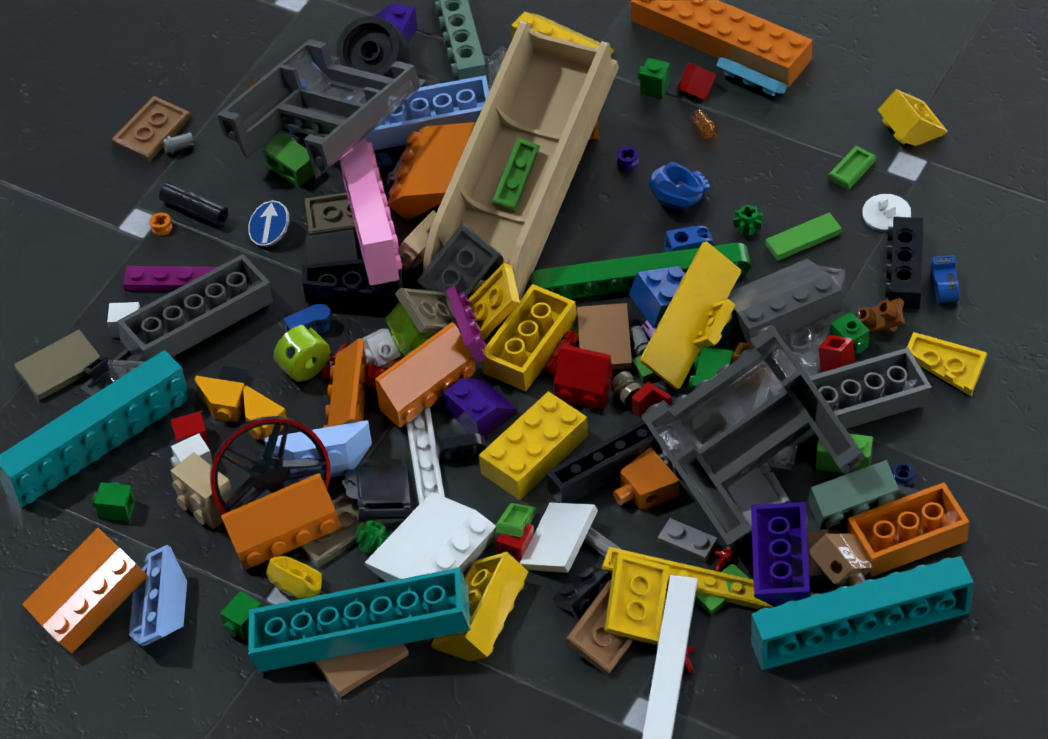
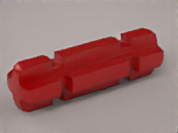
M568 330L564 334L562 341L559 342L550 356V360L544 366V370L550 375L556 374L562 344L575 345L579 339L578 334L572 330Z

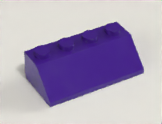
M805 502L751 505L754 597L774 607L783 605L788 601H799L809 598L811 593Z

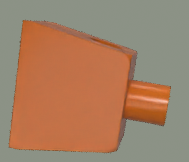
M649 448L621 470V488L613 491L614 498L619 505L633 500L639 509L645 510L680 496V480L652 448Z

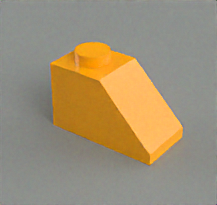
M196 376L195 383L198 395L214 419L239 423L245 408L243 393L245 384Z
M247 385L243 388L247 422L267 416L287 417L285 408ZM274 424L259 426L248 432L253 438L261 439L265 442V438H269V435L272 434ZM281 425L280 432L284 429L285 425Z

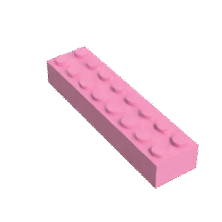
M364 138L340 158V164L371 286L399 280L398 270L402 269V263L398 254V239L395 234L393 221L391 220L372 143L367 142L366 138Z

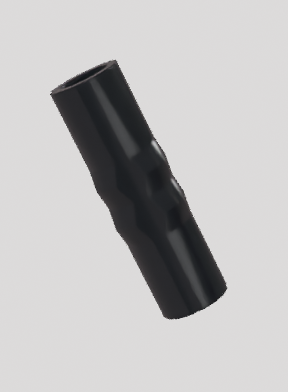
M169 182L165 183L160 189L159 198L162 202L194 217L201 218L217 226H222L228 218L229 211L227 207L208 200L204 196L197 195L195 192L185 190Z

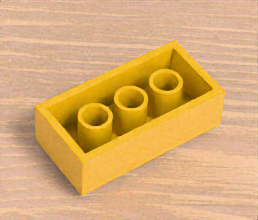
M532 284L520 300V304L510 313L484 348L487 358L481 361L483 373L523 391H527L547 361L550 360V356L559 342L562 341L564 334L571 330L578 321L576 302Z
M548 391L479 454L481 474L518 500H521L547 475V471L556 467L588 437L587 417Z

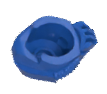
M670 162L668 165H663L654 171L648 183L657 201L671 210L685 211L689 206L700 201L703 194L710 189L705 176H702L700 171L691 172L676 162Z

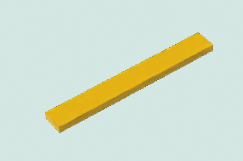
M612 547L608 548L602 569L609 571L612 576L615 556L618 553L669 566L667 589L670 575L697 578L696 593L724 598L728 603L759 610L774 607L754 597L753 579ZM726 580L734 582L731 585L732 592L728 591Z

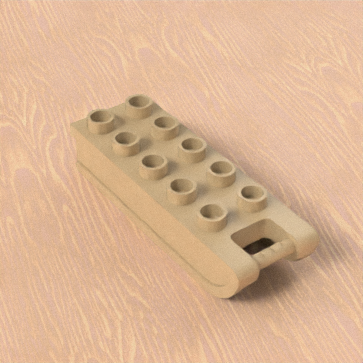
M520 21L433 220L425 248L423 271L458 227L464 223L501 253L495 263L512 265L519 301L522 299L530 281V276L534 272L619 69L617 60L611 59L610 43L602 41L599 48H594L540 34L530 28L529 22ZM517 137L540 145V149L516 210L511 212L493 205L492 201ZM481 279L471 293H475L485 283V280Z

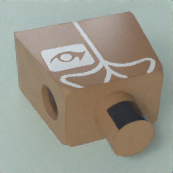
M825 534L808 550L813 559L835 585L853 586L866 581L865 576L873 567L855 534Z

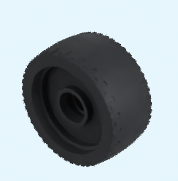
M376 16L358 18L348 24L338 38L336 57L339 58L340 64L343 66L394 79L391 65L396 61L407 64L409 62V48L405 37L395 25L383 18ZM377 51V54L371 58L373 52Z

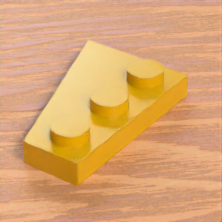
M913 332L907 348L911 351L918 365L972 396L985 364L987 352Z

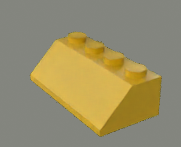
M524 12L511 25L512 39L520 21L529 22L532 30L543 35L594 48H599L600 45L599 42L538 14ZM610 48V55H612L614 53V49Z
M508 552L473 561L465 576V581L468 585L471 631L435 637L431 647L468 661L488 657L494 649L493 644L497 636L504 628V622L508 613L514 607V601L518 593L524 587V580L529 571Z

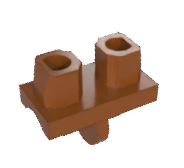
M900 298L892 301L886 299L880 301L877 306L859 308L857 311L858 319L870 330L869 335L883 330L893 332L897 329V326L905 324L902 312L904 301Z

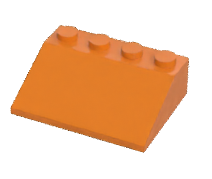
M476 123L425 126L418 131L411 132L406 139L407 145L401 155V163L395 173L394 184L389 191L388 206L406 221H409L440 204Z
M97 528L22 605L58 643L72 654L148 575L106 534Z

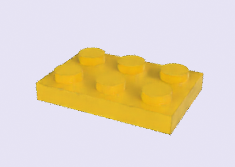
M503 263L469 298L471 302L469 306L475 313L476 318L474 320L481 329L479 334L484 340L520 304L512 265Z
M618 553L615 556L604 632L653 645L659 643L669 566Z

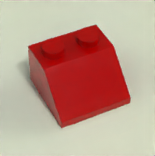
M562 344L554 380L555 396L565 403H574L588 408L604 410L611 393V355Z

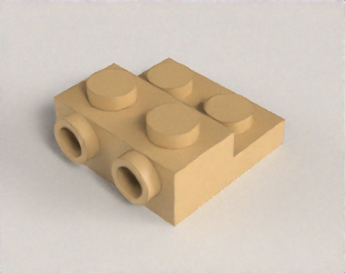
M434 210L412 231L398 249V254L401 257L402 271L405 274L411 268L416 270L424 261L428 235L436 215Z

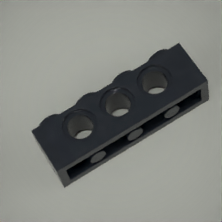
M893 217V227L888 226L887 241H892V245H887V260H891V264H886V278L891 279V283L886 282L885 297L890 298V301L898 298L904 301V309H920L923 218Z

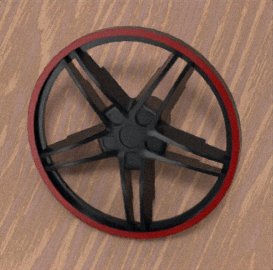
M267 416L253 419L233 430L222 441L215 452L209 475L212 496L220 511L225 514L232 511L230 508L239 502L253 487L256 490L243 499L234 509L251 503L264 491L269 495L285 488V481L313 476L318 473L321 474L324 485L328 489L330 460L320 438L305 424L282 416ZM274 424L265 450L253 454L231 445L239 436L253 428ZM281 425H285L279 452L274 454ZM289 427L302 432L313 442L320 459H283ZM226 450L250 461V467L226 455ZM222 458L250 474V477L234 492V495L226 503L220 494L218 486V470ZM321 466V469H315L310 471L305 470L290 473V469H301Z

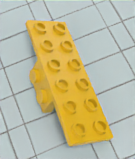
M707 241L701 244L640 358L642 364L675 390L680 389L700 349L703 346H715L722 337L721 332L724 326L731 320V313L735 307V304L727 298L741 273V269Z

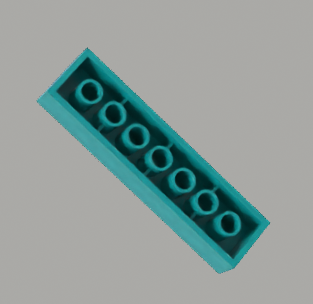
M163 350L0 454V480L5 492L22 508L34 502L39 496L55 488L70 476L77 474L93 461H97L113 448L120 446L130 437L140 433L147 426L162 419L164 415L182 406L190 399L182 367Z
M959 556L945 558L940 562L930 565H920L912 570L901 573L894 572L879 579H869L861 584L850 587L843 586L828 593L814 594L809 598L799 601H788L777 607L763 608L752 613L751 645L761 669L765 670L970 613L973 580L962 557Z
M460 567L250 609L249 656L258 672L471 631L468 585Z

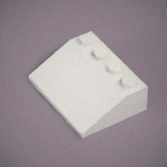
M431 492L368 558L364 565L386 582L460 567L463 574L493 541L496 525L476 510Z

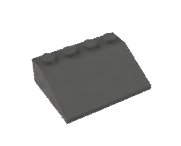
M809 259L734 289L727 298L735 304L731 313V319L751 349L755 348L750 339L759 330L771 324L779 335L783 336L842 311L841 290L826 271Z

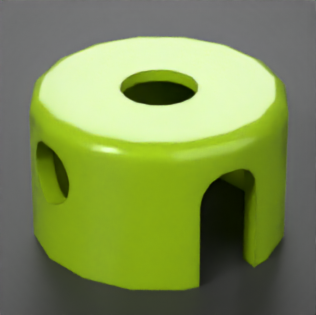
M299 325L285 333L278 341L273 357L275 362L290 378L297 382H304L321 372L330 358L331 350L329 344L312 327L308 330L304 325ZM294 347L295 355L290 359L287 352L289 348Z

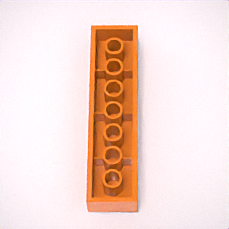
M631 0V21L714 57L733 60L788 85L787 88L812 60V39L719 0Z

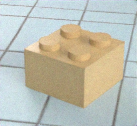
M193 452L171 470L172 486L177 494L176 501L183 510L188 509L191 511L199 523L207 524L214 530L223 522L221 517L223 513L212 496L209 478L211 465ZM218 471V486L220 494L226 503L233 494L229 479Z

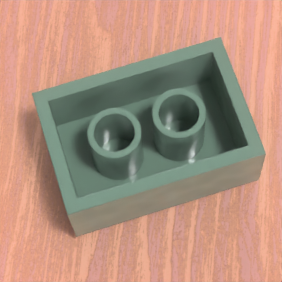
M885 460L811 487L808 502L819 529L827 527L828 530L842 525L843 520L893 502L899 488L889 464Z

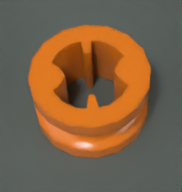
M167 213L154 214L149 220L151 230L155 235H166L172 230L171 218Z

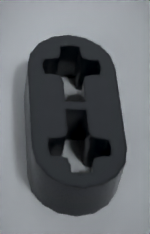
M472 433L442 439L437 443L436 448L441 461L454 462L477 458L487 446L483 435Z

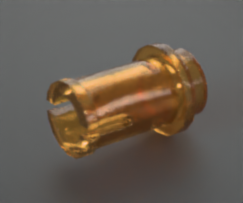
M697 110L694 114L698 119L692 115V122L700 129L701 136L713 138L718 132L717 124L711 121L703 110Z

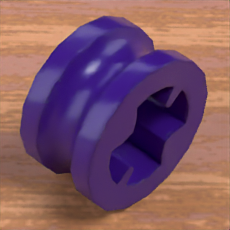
M631 146L620 148L617 151L618 166L624 170L635 168L638 165V151Z

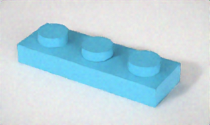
M720 57L716 65L724 69L723 74L733 78L738 75L743 78V83L753 87L758 84L763 87V92L773 96L776 93L784 94L788 86L727 58Z

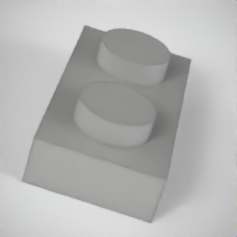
M670 518L658 536V544L706 563L717 546V537Z

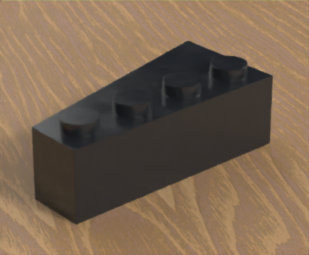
M363 259L302 265V284L306 303L400 312L404 307L395 293L400 288H404L402 269L398 270L399 280L370 286Z

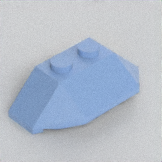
M368 420L312 430L320 438L328 453L330 478L342 477L346 470L354 471L372 444ZM297 432L287 435L283 455L284 460L320 459L315 445L305 434ZM283 435L278 436L277 443L273 452L274 454H278L281 437ZM321 466L301 469H290V473L305 470L310 471L315 469H321ZM311 476L303 477V478H299V479H294V480H295L296 482H299V481H302V480H304V479H306V478H309V477H311Z
M168 545L147 554L145 559L146 565L142 570L148 577L133 591L129 636L141 646L152 643L184 626L187 580L171 547Z

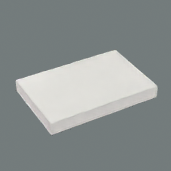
M549 503L520 564L527 570L569 572L598 512L596 506L591 504Z

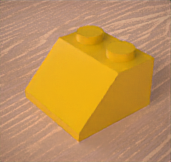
M897 89L878 109L883 116V123L894 130V137L902 144L908 143L918 146L941 137L948 132L924 101Z

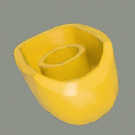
M277 556L270 559L266 575L269 581L280 591H283L286 595L295 596L298 599L314 597L320 594L322 573L286 556Z

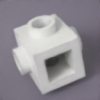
M379 329L362 338L364 339L368 364L371 363L385 369L395 362L394 359L401 356L398 351L400 349L399 342L395 336H391L388 329Z

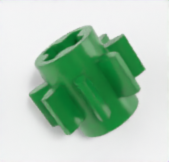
M744 205L740 210H735L733 227H739V234L753 235L757 230H762L763 213H758L756 206Z
M367 521L364 527L359 525L355 534L356 542L359 543L358 547L364 552L373 554L388 538L385 526L375 521Z

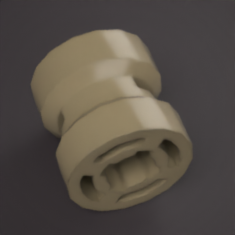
M624 371L613 378L610 383V389L614 394L620 396V401L626 407H632V396L642 386L639 383H635V378L630 372Z

